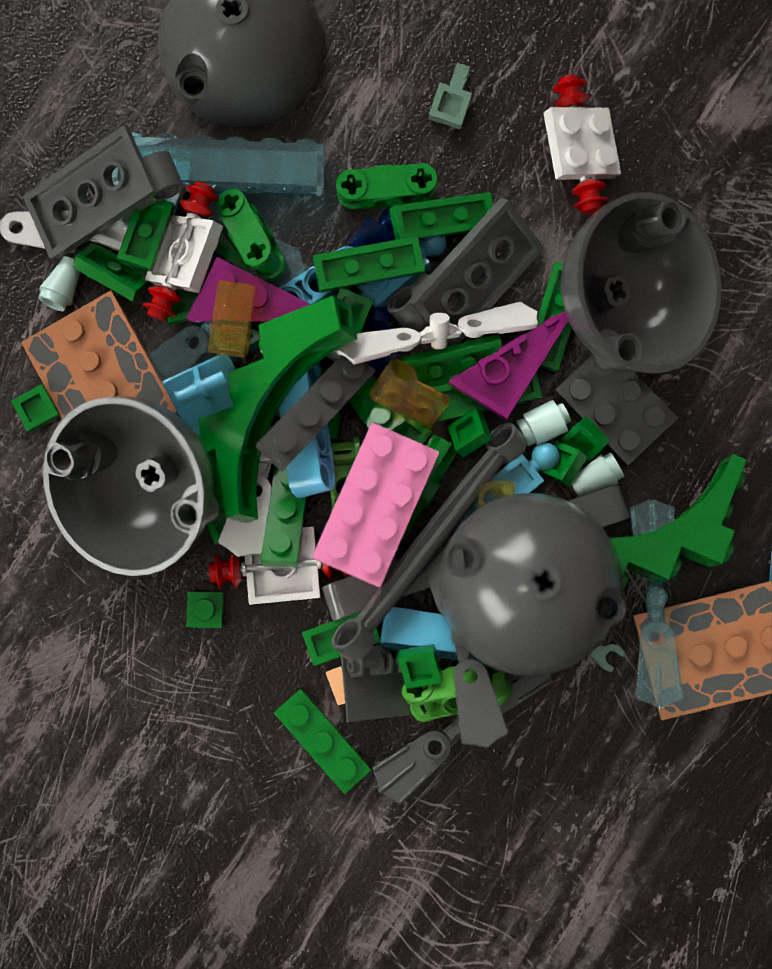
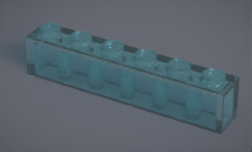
M131 132L142 158L160 151H168L184 184L183 191H187L185 189L186 185L194 186L195 181L213 187L215 189L214 192L221 193L228 189L236 188L242 193L323 195L324 145L317 144L313 140L304 139L296 143H282L281 140L276 138H265L261 142H251L243 137L212 140L211 137L205 135H195L191 139H179L172 134H158L155 138L142 137L138 133ZM118 167L112 173V181L115 186L121 180V172Z

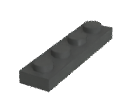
M341 355L256 444L255 448L283 472L376 370L367 362L352 364L348 358Z

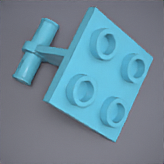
M227 351L162 381L179 416L193 429L197 436L200 433L198 419L233 406L228 392L230 386L228 372L236 370Z

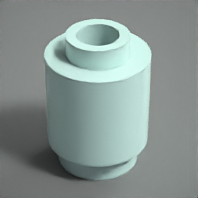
M551 400L522 414L523 418L517 420L516 424L519 431L526 438L527 446H530L534 443L536 445L545 443L568 432L566 424L570 423L571 419L563 403L556 405L554 400Z

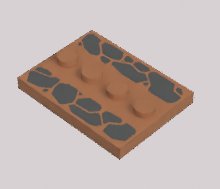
M113 291L105 293L21 342L62 420L68 413L86 402L117 396L144 399L178 415L162 383L163 380Z
M772 580L632 615L661 720L772 694Z

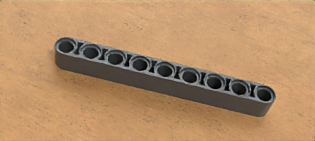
M619 484L568 501L591 515L601 527L630 518ZM463 549L465 569H467L471 564V555L467 550ZM399 560L391 562L384 580ZM424 570L403 596L430 587ZM351 576L321 588L332 621L362 611L379 587Z

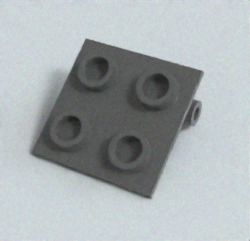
M372 646L367 655L354 662L348 661L341 654L347 722L412 715L410 710L411 704H408L402 695V686L405 682L397 658L399 651L382 646Z

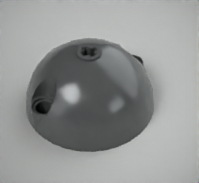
M168 0L158 29V51L161 68L167 84L178 100L190 111L216 124L230 127H252L283 117L294 110L308 96L322 70L325 56V37L321 20L312 0ZM192 87H203L202 92L199 94H188Z
M638 192L622 196L600 208L585 222L571 241L565 255L562 267L561 295L565 314L572 329L580 341L594 354L597 364L602 369L613 370L621 368L639 373L669 372L690 362L704 348L712 335L721 305L720 269L716 253L708 235L697 219L684 206L663 195L651 192Z
M126 396L94 399L68 413L58 424L50 438L44 459L43 476L45 494L51 514L61 533L72 547L88 561L104 570L129 576L149 575L164 570L180 559L196 543L206 524L213 521L218 515V502L214 497V477L205 447L197 434L183 419L156 403L137 397Z
M521 493L504 496L485 504L461 523L451 537L442 558L439 592L442 609L448 625L458 641L473 656L484 664L502 672L519 676H541L570 668L588 657L599 647L611 631L613 625L618 623L625 614V604L622 600L623 577L620 560L612 541L591 515L580 507L561 498L545 494ZM459 548L467 550L471 555V564L464 570L458 569L452 563V554L454 550ZM543 572L545 573L544 580L549 582L550 585L549 588L541 589V593L537 592L538 585L532 582L534 576H541ZM601 598L608 599L612 605V612L606 619L599 617L596 612V604Z

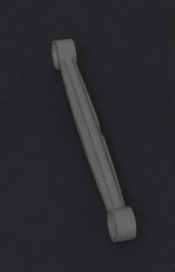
M513 423L501 424L490 433L492 440L485 444L488 451L424 527L359 616L346 620L337 628L332 637V646L348 661H358L367 655L375 641L373 633L375 628L433 559L442 543L447 541L502 464L514 461L524 452L527 440Z

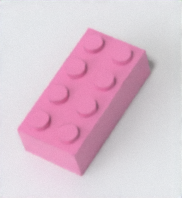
M372 422L312 559L375 587H380L439 452Z

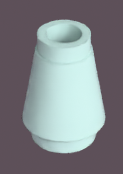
M64 256L39 287L41 292L38 297L39 300L55 310L64 311L67 305L72 304L80 271L73 268L74 259Z
M610 452L605 456L602 454L597 456L577 473L571 484L578 496L581 497L619 484L618 480L625 476Z

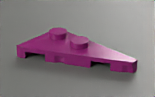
M217 257L186 319L193 323H265L310 304Z
M565 312L554 315L544 321L542 325L501 347L499 351L481 359L477 364L461 374L453 376L448 385L507 420L567 324L568 318Z

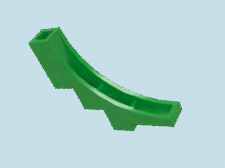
M330 296L258 325L261 338L259 340V348L264 359L228 372L230 382L228 392L233 406L198 419L200 430L198 437L205 447L207 454L217 457L216 471L221 481L223 494L221 503L226 513V518L245 523L258 519L256 487L261 452L255 448L256 444L268 432L277 410L293 386L309 369L334 350L357 340L351 306L335 296Z
M732 454L722 460L710 484L690 508L671 523L657 530L632 537L610 538L620 560L623 577L622 591L629 577V573L625 572L626 569L654 582L661 583L669 580L670 577H675L682 562V558L678 557L679 554L709 568L728 561L734 549V543L731 540L735 531L723 526L722 523L725 524L729 520L734 507L730 503L734 491L737 492L741 488L745 480L746 472L742 470L746 459Z

